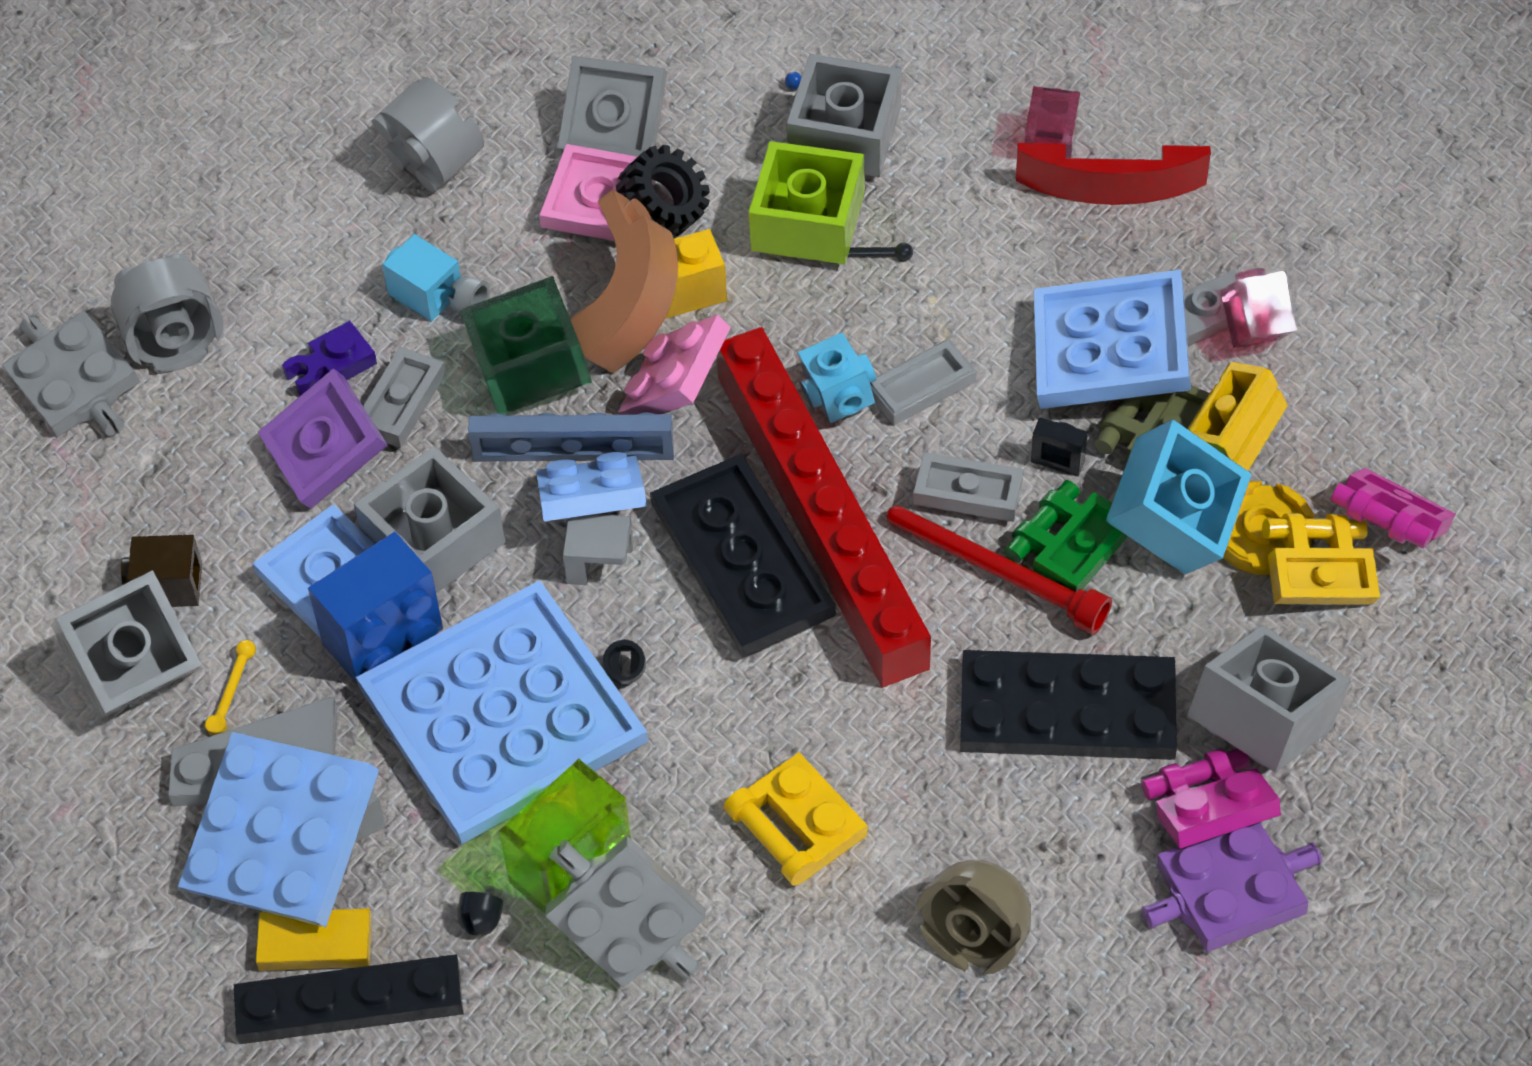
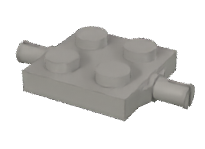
M83 310L51 331L46 329L37 315H28L32 326L24 318L20 323V329L33 343L1 365L8 377L58 438L75 425L92 420L93 418L102 427L107 436L116 435L111 423L120 432L124 427V422L113 411L111 406L120 395L140 383L132 367L88 314Z
M626 836L609 852L592 858L589 861L570 845L568 840L561 841L560 847L557 845L552 850L550 859L561 866L571 876V879L566 889L546 905L545 917L623 988L649 966L660 961H664L683 981L689 980L690 974L692 976L695 975L700 967V963L690 956L679 944L683 937L705 920V908L632 839Z

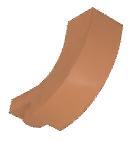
M612 189L600 198L598 203L616 244L617 257L614 273L603 293L569 321L584 357L611 373H615L636 357L648 345L661 327L669 311L676 289L678 258L671 231L651 220L649 212L640 201L635 198L629 200Z

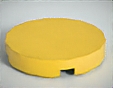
M1249 481L1223 558L1239 570L1255 575H1270L1267 555L1274 548H1286V545L1281 539H1265L1263 537L1262 524L1264 519L1282 518L1285 513H1301L1305 519H1315L1314 512L1305 498L1288 486L1276 483V486L1273 487L1262 485L1263 481ZM1308 539L1309 548L1312 547L1314 540Z

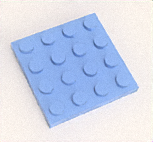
M540 580L356 677L360 691L461 845L648 742L647 730Z

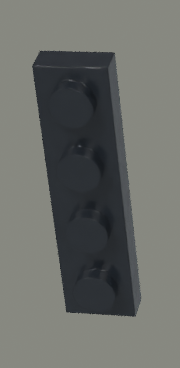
M457 954L233 984L235 1027L239 1044L464 1014L460 966Z

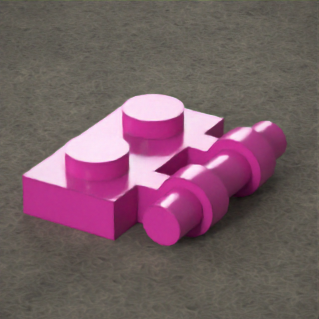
M1367 468L1350 474L1346 484L1339 483L1331 496V502L1347 509V516L1359 522H1363L1366 519L1388 530V537L1402 544L1407 540L1423 549L1426 548L1431 539L1435 540L1448 532L1456 515L1452 511Z
M1219 748L1205 753L1203 760L1182 767L1174 763L1160 768L1158 775L1141 780L1142 789L1147 800L1167 795L1166 798L1156 801L1157 816L1179 849L1281 815L1280 798L1257 768L1235 773L1250 766L1248 755L1238 748L1227 752ZM1209 780L1212 781V783H1209V784H1206V785H1202V786H1199V787L1190 789L1191 786H1194V785H1197V784H1200V783H1203V782H1206V781H1209Z

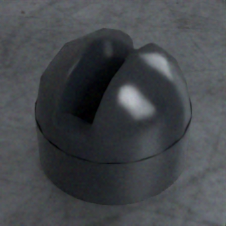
M623 639L615 641L607 647L603 655V666L607 675L613 681L620 684H630L637 681L643 675L646 669V658L642 648L637 643ZM621 652H631L630 675L621 676Z
M463 892L460 894L457 908L458 923L469 935L490 934L496 929L501 919L504 901L497 896L487 893Z

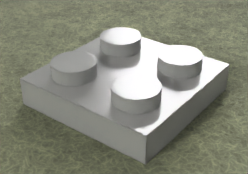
M572 56L557 149L563 152L566 144L638 157L649 147L655 146L667 78L665 68Z

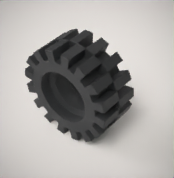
M655 145L643 151L620 173L618 179L621 181L616 185V192L623 194L629 200L635 198L640 201L649 212L651 220L671 231L673 237H678L705 213L704 210L708 207L710 200L704 197L710 193L709 185L700 184L706 176L703 170L695 173L692 169L697 164L692 157L685 162L682 160L684 151L677 148L670 154V146L662 145L657 149ZM651 180H655L667 188L673 198L674 205L665 202L657 195Z

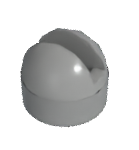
M463 276L451 284V287L456 290L454 295H448L452 308L460 314L471 318H478L484 312L489 301V283L475 277Z

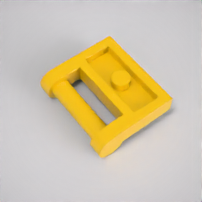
M800 752L750 787L736 790L723 805L724 811L734 822L741 821L782 866L781 874L792 886L803 883L868 836V825ZM768 803L809 849L798 852L764 815L760 808Z

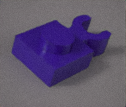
M349 320L308 342L310 355L290 357L282 364L287 380L300 374L305 375L295 381L297 393L301 396L333 368L348 380L376 365L377 360L375 351Z

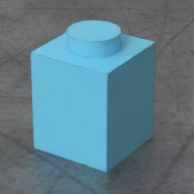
M413 234L401 247L394 248L388 254L385 262L382 263L388 295L430 322L450 305L448 295H454L456 291L451 287V284L458 278H461L459 262L416 234Z

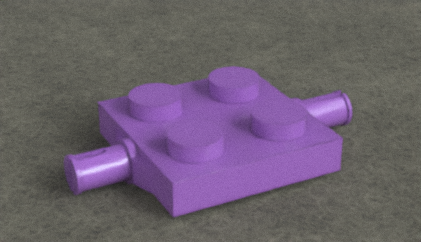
M1261 822L1181 849L1175 847L1159 853L1157 867L1169 886L1170 897L1148 906H1142L1143 918L1150 929L1180 918L1195 931L1206 952L1212 951L1307 914L1308 900L1297 884L1294 873L1320 865L1322 863L1320 851L1318 848L1316 849V844L1311 842L1308 845L1284 853L1273 844Z

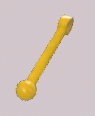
M242 640L236 645L237 659L217 711L205 721V727L210 736L225 732L228 729L225 720L226 714L246 662L256 654V646L250 640Z

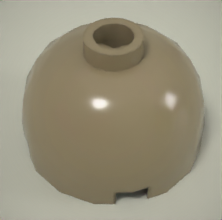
M965 860L947 867L933 878L917 901L916 912L922 908V916L924 918L923 924L919 927L923 938L937 955L954 967L965 971L969 968L968 962L977 967H987L983 974H994L1008 967L1026 941L1031 930V903L1026 890L1010 872L1000 865L985 860Z

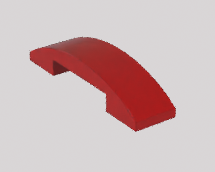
M1018 143L1016 181L1041 193L1076 202L1106 205L1155 202L1177 197L1206 185L1211 147L1162 145L1160 160L1066 158V143Z

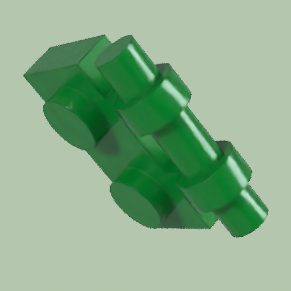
M1065 480L1057 490H1049L1039 501L1040 509L1029 521L1024 520L1012 532L1013 540L1006 546L1004 553L1008 559L1020 563L1028 553L1037 552L1039 555L1034 560L1033 571L1077 592L1079 589L1086 587L1128 536L1106 522L1112 502L1093 492L1081 505L1074 501L1080 494L1079 488L1072 481ZM1055 522H1065L1066 524L1056 536L1048 532Z

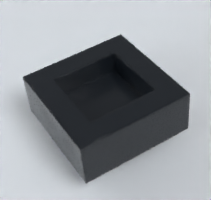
M1039 417L1033 431L1031 462L1079 477L1085 462L1088 431L1077 429L1066 422H1054Z

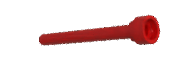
M892 506L886 513L887 521L891 525L1066 610L1067 617L1073 619V625L1091 635L1098 633L1109 615L1112 598L1093 588L1088 591L1079 589L1075 592L901 506Z

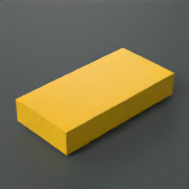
M370 908L332 910L326 927L268 912H259L256 952L258 970L275 971L370 966L372 932Z

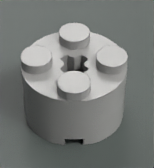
M423 77L421 80L418 79L380 111L372 119V124L389 143L384 147V152L390 161L402 170L407 165L416 170L415 175L419 182L428 191L434 193L477 155L484 147V140L471 116L463 121L454 108L459 104L456 98L436 81Z
M177 253L167 258L149 260L134 268H125L116 275L114 279L115 288L111 296V310L127 351L135 362L140 365L141 361L153 364L154 369L159 371L180 370L201 361L208 354L206 347L215 337L219 341L223 332L221 313L204 274L196 265L191 263L186 255Z

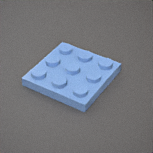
M1181 270L1034 289L1036 385L1040 409L1191 390L1184 286Z
M232 732L178 887L189 893L326 927L379 769L370 763Z

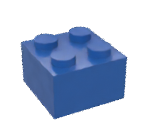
M395 531L308 587L322 645L357 685V676L435 636L443 630L432 572Z

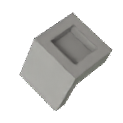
M591 514L568 518L563 551L567 584L587 585L590 563L617 565L626 563L627 553L633 551L634 543L631 516Z

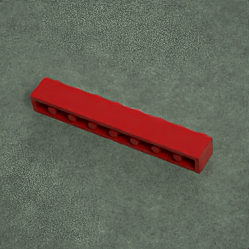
M761 326L725 339L717 354L718 380L881 687L884 688L930 670L931 635L763 327Z

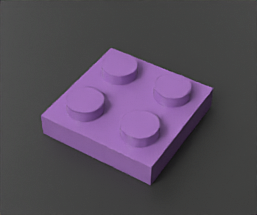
M334 368L258 431L299 501L310 509L387 446L386 441L345 377Z

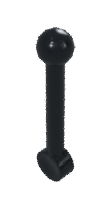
M905 242L898 244L896 247H850L848 257H896L900 261H907L912 258L913 248Z

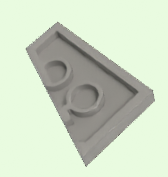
M332 696L172 749L168 792L172 807L207 804L232 732L335 755L337 719L335 697Z

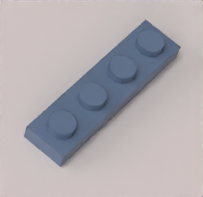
M643 412L637 415H607L604 413L555 415L542 413L538 415L506 416L495 413L487 416H469L468 435L473 462L557 461L564 459L597 461L596 458L598 456L611 452H622L627 457L636 455L637 460H674L672 414Z

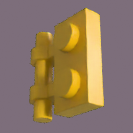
M1285 513L1282 518L1264 519L1262 524L1263 537L1265 539H1281L1286 545V548H1274L1267 555L1274 604L1372 605L1380 598L1373 548H1353L1352 541L1364 540L1368 531L1366 520L1359 522L1355 519H1349L1346 514H1328L1325 519H1305L1301 513ZM1308 539L1325 540L1330 545V548H1309Z

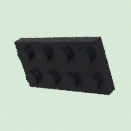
M742 453L650 492L651 505L742 657L836 616V604Z
M963 650L960 752L1175 760L1177 752L1175 657Z

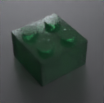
M553 276L459 309L498 414L509 413L592 382L580 343Z

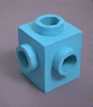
M843 332L797 352L805 380L800 382L805 398L812 409L820 406L829 423H833L848 415H853L875 403L870 385L871 382L877 380L874 369L865 353L857 356Z

